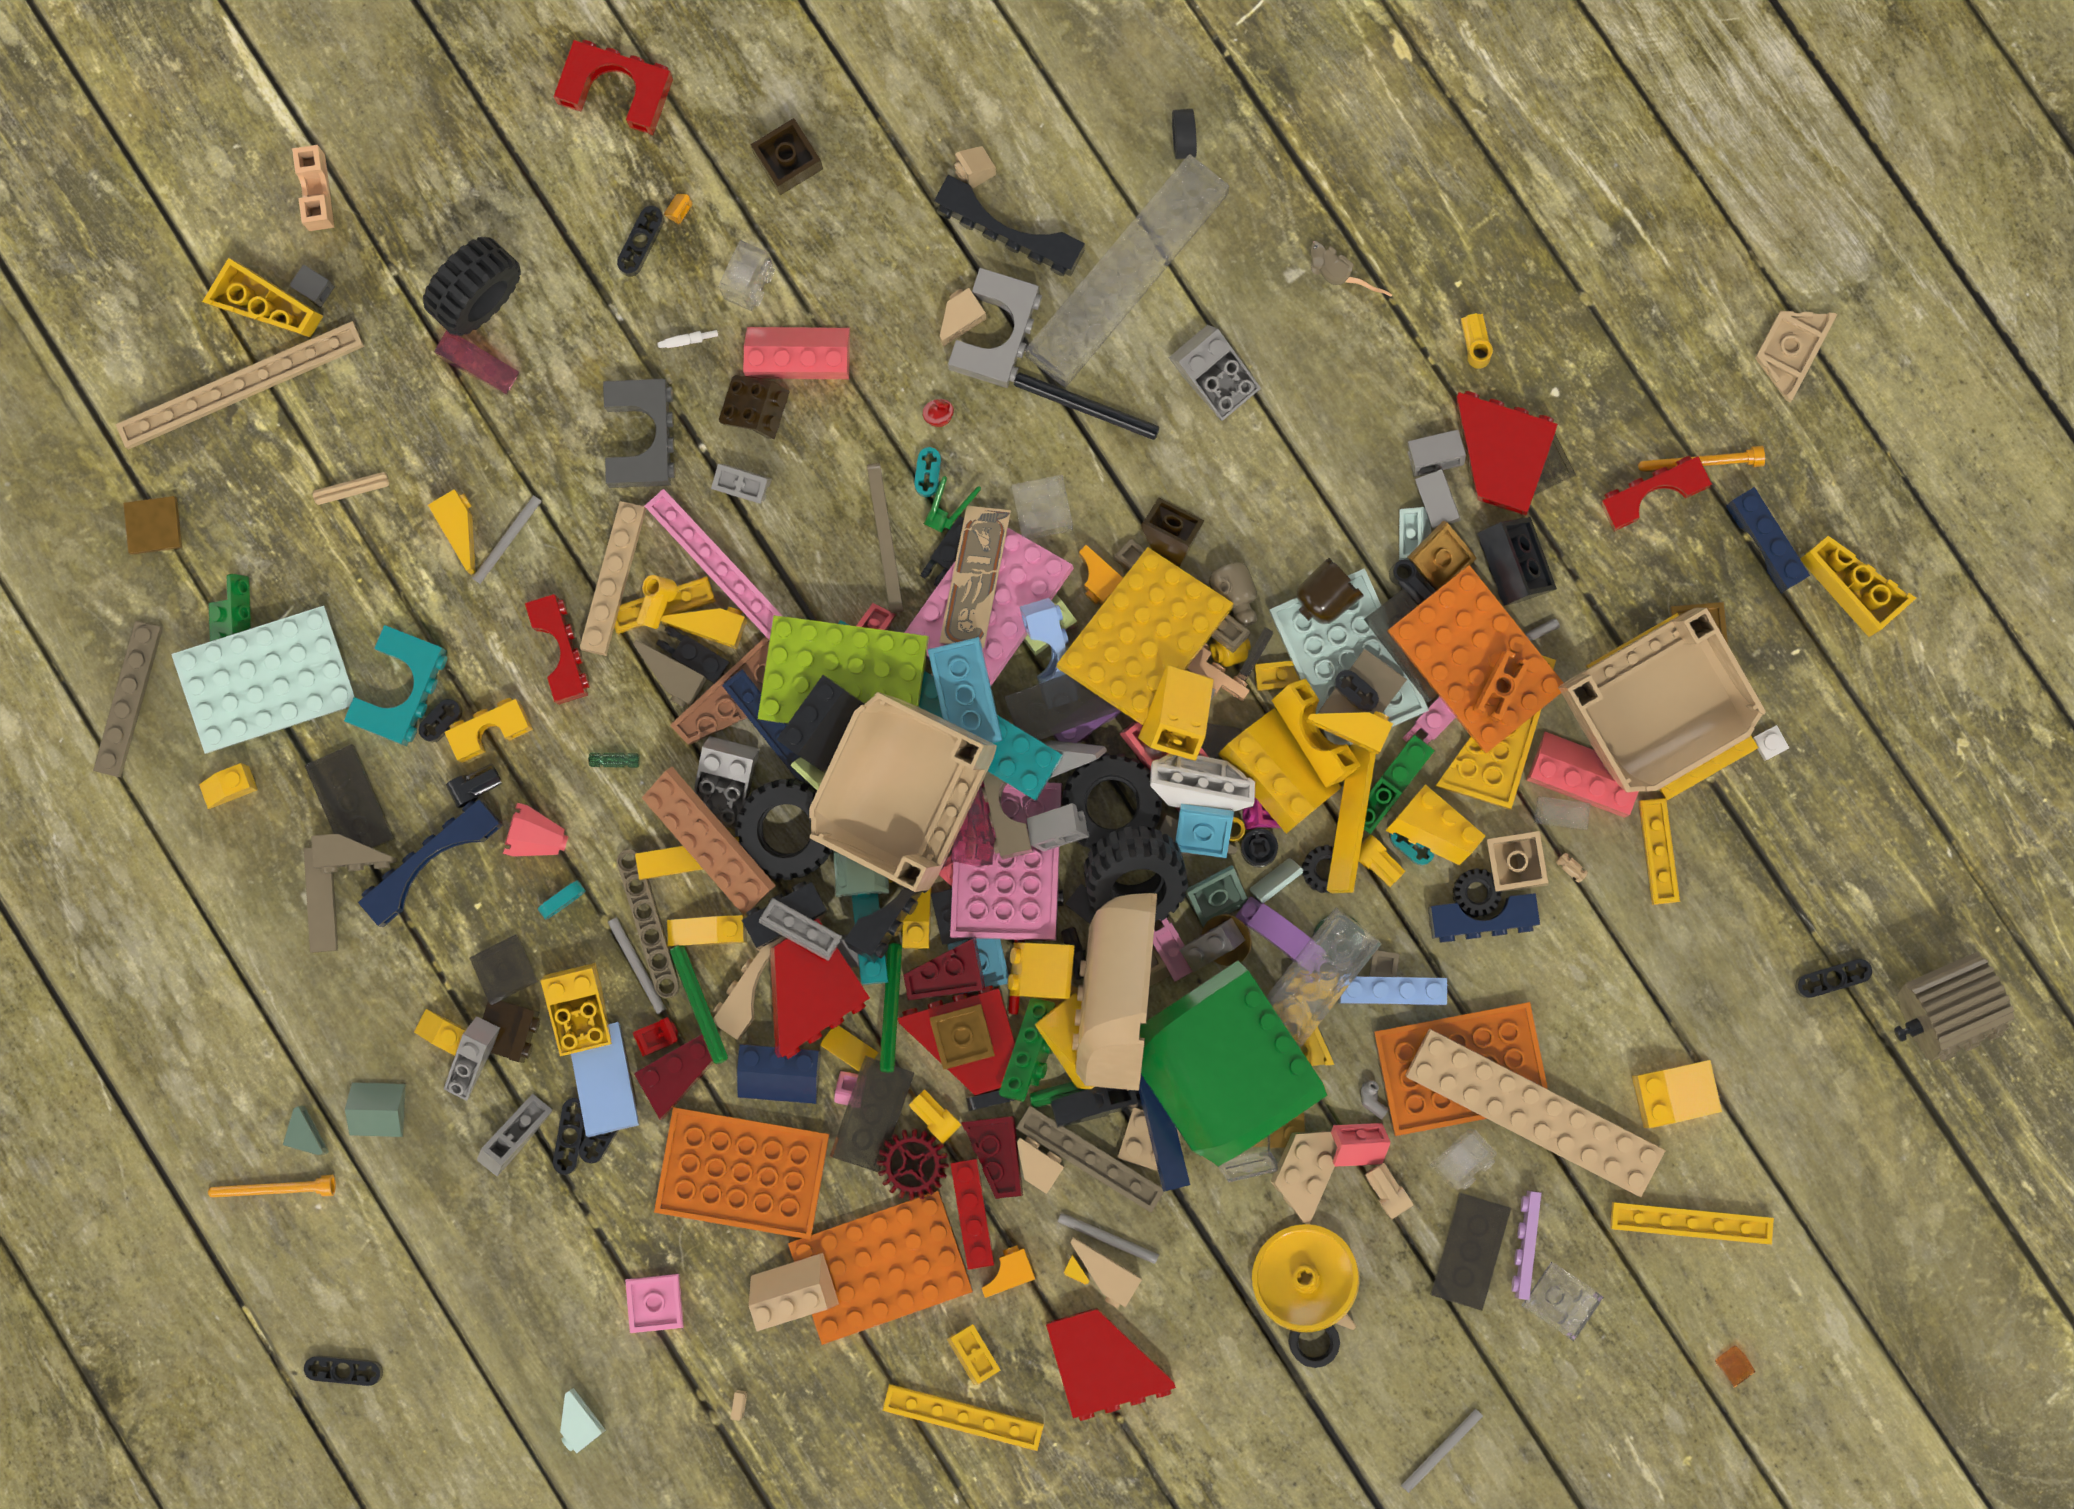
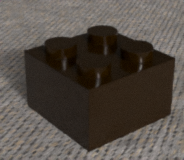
M795 118L750 144L753 154L779 195L784 194L823 170L821 159Z

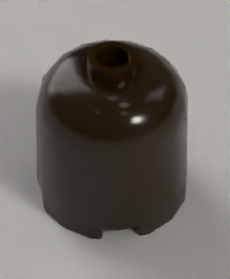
M1328 558L1299 586L1297 600L1302 607L1298 610L1308 621L1313 618L1320 624H1330L1357 603L1364 595L1359 588L1356 589L1350 583L1351 579L1345 572Z

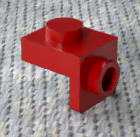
M668 1017L633 1032L642 1057L669 1047L678 1041L676 1026L673 1022H670Z

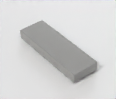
M772 898L759 919L760 924L829 961L842 939L841 935Z

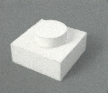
M1777 725L1753 737L1764 761L1789 749Z

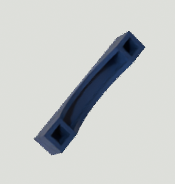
M472 800L462 809L463 813L458 818L452 817L442 825L443 830L438 835L432 834L422 842L423 847L418 852L412 851L402 859L403 864L396 870L392 868L382 876L383 881L376 887L373 885L361 894L363 898L358 903L377 926L385 927L404 911L406 897L413 881L433 858L455 846L485 842L504 826L483 801L478 800L475 802Z

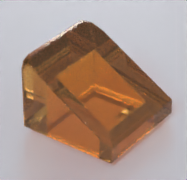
M1737 1346L1731 1347L1715 1360L1717 1366L1734 1388L1756 1372L1746 1355Z

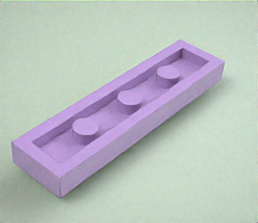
M1527 1191L1526 1196H1522L1521 1212H1524L1523 1223L1520 1222L1518 1226V1238L1521 1239V1247L1516 1249L1515 1265H1518L1517 1276H1513L1511 1287L1512 1292H1515V1297L1518 1299L1529 1300L1541 1201L1540 1192Z

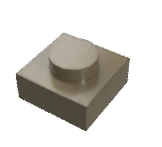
M1372 950L1369 977H1397L1400 954Z

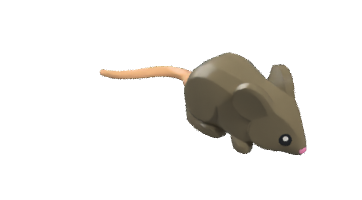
M1314 241L1312 243L1311 271L1314 274L1318 275L1321 273L1324 279L1332 285H1341L1345 282L1356 283L1374 292L1392 296L1391 293L1373 287L1361 279L1350 277L1354 264L1343 255L1337 256L1336 250L1330 246L1326 250L1319 242Z

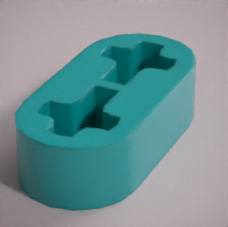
M932 447L922 449L917 459L914 482L915 490L920 496L925 498L931 497L937 492L940 477L941 455L939 451ZM928 454H933V458L937 459V461L931 463L930 470H926V461L922 459L927 458ZM925 475H930V484H933V487H929L928 491H923V487L919 486L920 483H924Z
M1395 832L1393 834L1390 833L1389 838L1393 846L1413 863L1423 866L1432 861L1434 853L1430 852V848L1419 843H1411L1410 845L1405 841L1399 843L1396 841L1397 834ZM1413 845L1419 849L1425 847L1428 850L1426 852L1427 860L1425 858L1420 860L1416 858L1418 853L1412 848Z
M578 880L574 881L539 906L538 911L547 920L582 896L586 890Z

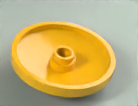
M1295 1225L1277 1232L1262 1246L1253 1265L1252 1286L1258 1304L1276 1324L1296 1332H1316L1334 1325L1350 1310L1359 1289V1269L1351 1249L1336 1233L1317 1225Z

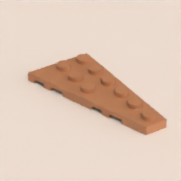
M764 637L670 724L688 745L747 719V716L722 685L743 669L762 693L769 648V639L767 637Z

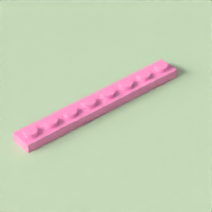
M662 489L645 505V508L770 641L773 615H782L675 500Z

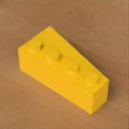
M230 258L226 261L202 301L213 307L310 338L323 318V315Z
M1829 536L1817 543L1800 558L1804 566L1868 637L1883 629L1916 599L1912 594H1907L1898 588V584L1891 579L1887 580L1878 574L1874 567L1858 560L1854 553Z

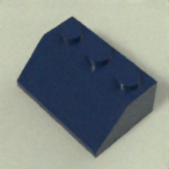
M739 1044L737 1067L738 1098L817 1104L821 1051L801 1049L800 1052L787 1059L786 1056L778 1058L775 1054V1047Z

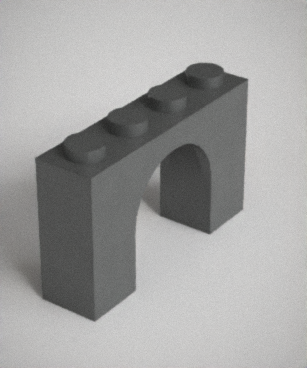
M666 379L603 381L604 408L607 412H642L650 416L656 425L655 440L644 453L632 457L605 458L607 486L609 488L671 486V478H675L674 462L671 463L670 453L675 451L674 437H670V427H674L673 412H669V402H673L672 386L669 387Z

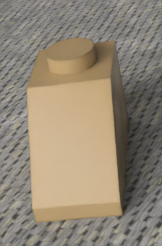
M970 288L964 291L962 289L957 290L949 297L950 300L947 301L940 332V341L943 347L986 320V313Z

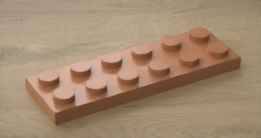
M673 767L667 769L644 794L642 799L649 808L652 809L744 916L746 912L755 908L776 886Z

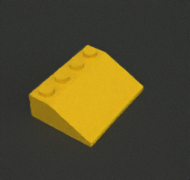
M1275 708L1245 729L1218 753L1224 761H1228L1247 778L1250 777L1255 781V798L1286 834L1342 788L1339 783L1327 788L1325 787Z

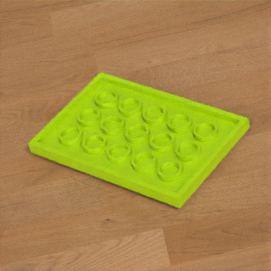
M773 615L758 719L788 724L822 675L831 678L864 703H867L879 692L919 707L929 637Z

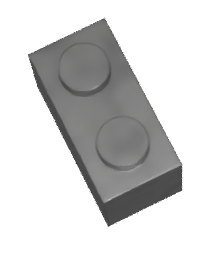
M1230 918L1180 949V952L1191 970L1195 972L1235 949L1245 941V938L1234 920Z

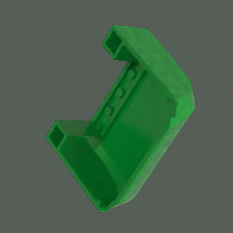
M1239 961L1228 966L1148 1019L1146 1023L1140 1025L1139 1038H1144L1142 1076L1192 1152L1200 1157L1203 1156L1217 1167L1245 1152L1327 1096L1323 1082L1248 969Z

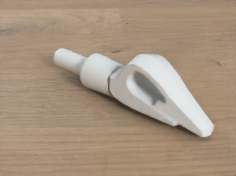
M717 330L704 333L697 331L678 335L658 342V347L672 348L690 343H700L702 339L717 337L718 332Z

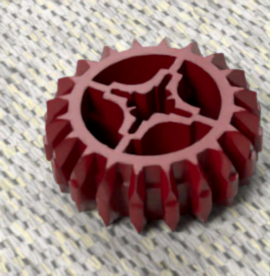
M917 1128L912 1129L911 1137H908L906 1129L902 1130L903 1139L901 1140L896 1133L893 1134L892 1138L896 1143L893 1145L891 1142L885 1141V1146L890 1150L888 1152L880 1150L879 1152L880 1155L886 1157V1161H877V1165H885L886 1170L878 1172L879 1176L888 1175V1179L884 1180L882 1184L885 1186L892 1182L894 1185L890 1188L889 1192L894 1193L897 1188L901 1189L899 1193V1198L901 1199L905 1196V1192H909V1200L911 1201L914 1200V1192H918L920 1199L925 1198L923 1192L925 1189L930 1195H933L934 1190L931 1185L934 1184L940 1188L942 1184L936 1179L938 1177L946 1179L947 1174L940 1172V1169L949 1168L948 1163H941V1159L948 1157V1154L942 1153L939 1155L938 1150L944 1147L943 1143L935 1147L932 1143L937 1138L933 1135L929 1141L925 1138L928 1133L926 1130H923L921 1137H917ZM918 1142L925 1145L928 1150L920 1155H915L904 1143ZM899 1149L903 1157V1165L893 1173L891 1166L892 1157L895 1151ZM907 1155L913 1160L925 1156L920 1161V1165H917L920 1167L918 1170L920 1175L914 1169L906 1170L902 1173V1170L908 1164L906 1162L908 1159ZM934 1156L935 1170L930 1180H928L923 1171V1164ZM905 1174H912L920 1181L921 1185L915 1187L907 1186L898 1179Z

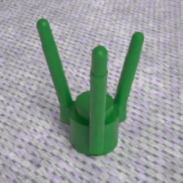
M943 476L931 510L923 524L941 533L944 527L950 529L957 517L981 491L980 486L975 488L948 519L946 518L948 513L938 508L947 481V477Z

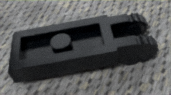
M959 516L920 575L926 579L930 576L936 564L943 567L944 569L935 579L934 586L936 587L956 561L964 522L962 516Z
M669 626L665 628L664 631L669 636L681 641L675 650L667 642L658 639L656 645L670 653L680 663L703 675L707 680L715 684L721 678L730 662L689 636H683Z

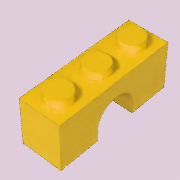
M507 698L498 702V707L490 711L483 709L473 715L474 718L467 722L460 720L449 726L450 730L444 733L457 761L463 763L486 752L482 745V735L490 727H499L504 738L509 741L533 730L520 701Z

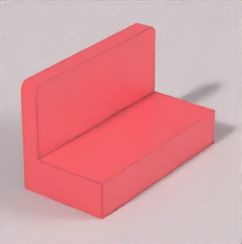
M1383 1124L1333 1125L1331 1134L1337 1146L1333 1164L1335 1167L1382 1164L1391 1143Z

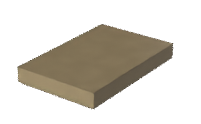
M1366 649L1363 650L1349 669L1377 692L1379 702L1372 711H1369L1372 714L1375 711L1383 713L1407 680ZM1350 676L1342 679V684L1340 685L1342 688L1345 689L1348 686L1353 691L1356 690L1351 684L1353 679ZM1336 688L1318 711L1319 714L1362 712L1342 696ZM1360 691L1357 692L1362 698L1361 704L1363 706L1373 704L1371 702L1373 697L1371 694L1368 693L1365 696Z

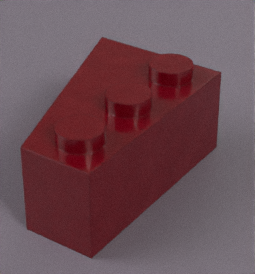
M701 1034L635 1072L634 1075L659 1120H662L714 1063Z

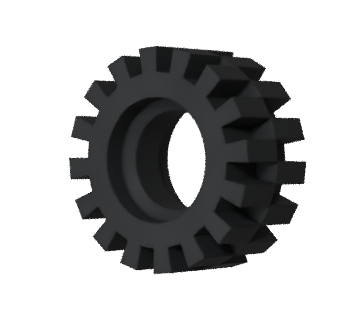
M1324 845L1316 847L1307 854L1302 864L1304 870L1302 875L1305 878L1306 884L1311 889L1319 891V893L1330 892L1327 891L1328 879H1322L1318 876L1316 865L1322 859L1332 861L1334 846Z
M1474 868L1462 873L1455 881V886L1452 890L1454 902L1458 903L1465 914L1475 917L1492 912L1496 909L1502 898V891H1495L1493 873L1488 872L1486 869ZM1474 882L1482 883L1487 889V897L1480 903L1470 900L1467 894L1468 887Z

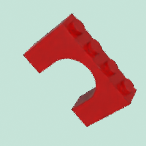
M573 40L553 96L557 104L582 112L590 87L599 76L608 72L624 73L633 79L636 86L635 95L626 118L629 128L654 135L673 81L672 74L668 70L669 68L659 63H654V65L644 63L645 61L642 58L630 55V57L620 55L621 53L613 48L607 47L606 50L598 48L596 44L588 40H582V42Z

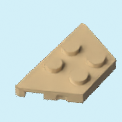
M1780 311L1755 359L1786 401L1791 402L1796 395L1838 314L1830 312L1828 314H1813V312L1794 313L1793 311Z
M1319 1130L1310 1133H1292L1271 1179V1183L1277 1191L1281 1192L1289 1207L1293 1208L1299 1216V1220L1304 1224H1310L1335 1167L1333 1159L1337 1146L1331 1131Z

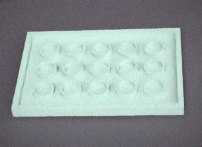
M1365 568L1348 575L1351 579L1350 583L1356 589L1359 588L1364 597L1330 624H1320L1313 618L1308 621L1298 610L1302 606L1297 598L1269 610L1299 679L1306 678L1319 698L1316 714H1319L1318 711L1335 690L1334 682L1337 675L1341 671L1349 670L1364 649L1407 679L1382 713L1389 717L1388 721L1393 723L1392 727L1429 711L1401 648L1387 632L1391 625ZM1322 729L1326 739L1334 744H1347L1348 746L1353 744Z
M325 606L171 654L205 754L349 708L355 697Z

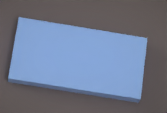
M619 1022L609 1024L612 1044L571 1054L587 1137L639 1125Z

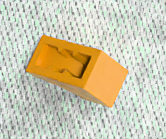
M1085 545L1079 551V557L1085 563L1089 575L1088 581L1084 584V589L1087 591L1085 596L1094 604L1099 602L1103 605L1123 577L1091 548Z
M1015 1245L1002 1250L1004 1255L999 1257L1001 1265L998 1274L992 1281L982 1286L985 1298L1035 1279L1025 1248L1019 1249Z

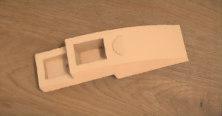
M1205 643L1186 670L1214 679L1212 687L1216 689L1214 696L1222 688L1243 702L1250 691L1246 688L1248 684L1236 676L1232 679L1224 674L1226 670L1215 662L1209 664L1207 661L1212 653L1208 651L1210 647Z

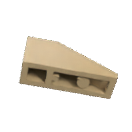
M1073 1237L1070 1243L1102 1294L1106 1295L1105 1301L1116 1308H1119L1120 1305L1126 1308L1142 1278Z

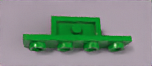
M227 574V600L208 603L210 642L251 629L248 576Z
M1037 998L1030 999L999 1091L1000 1096L1024 1101L1029 1086H1039L1041 1078L1045 1077L1047 1072L1046 1062L1049 1054L1053 1052L1035 1024L1056 1007L1054 1002Z

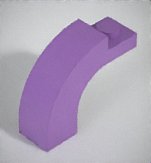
M1251 896L1235 916L1309 973L1314 971L1327 953L1295 925Z

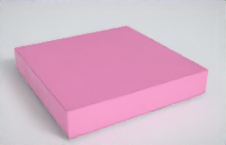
M679 1274L625 1280L630 1333L684 1327Z

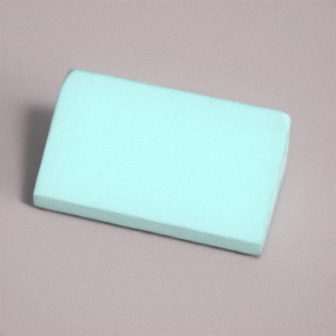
M1425 507L1400 509L1399 560H1409L1407 557L1431 533V523Z
M1289 858L1250 888V892L1257 901L1263 904L1300 876L1304 870Z

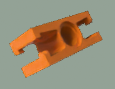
M1509 650L1501 653L1473 708L1477 713L1483 714L1486 709L1484 706L1490 696L1499 699L1500 702L1496 712H1493L1490 717L1495 722L1502 720L1530 664V661L1526 659H1517L1515 664L1519 665L1514 675L1511 676L1504 673L1508 658L1514 659L1516 655ZM1498 679H1503L1507 683L1505 693H1500L1496 689Z

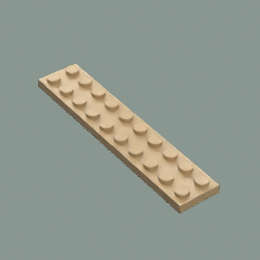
M1431 1029L1428 1030L1405 1074L1407 1078L1639 1197H1642L1666 1151Z

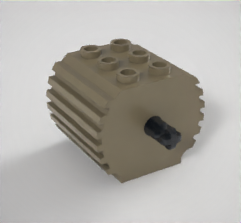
M1975 952L1905 983L1897 994V998L1900 1003L1901 1013H1903L1906 1021V1028L1902 1029L1901 1026H1897L1894 1028V1032L1900 1042L1907 1040V1034L1913 1037L1915 1042L1918 1043L1920 1050L1924 1052V1056L1931 1062L1938 1059L1941 1062H1945L1955 1057V1053L1963 1048L1967 1052L1978 1047L1980 1042L1987 1037L1992 1041L2003 1036L2004 1032L2010 1029L2009 1024L2015 1019L2014 1009L1993 967H1990L1987 959L1982 958L1979 952Z

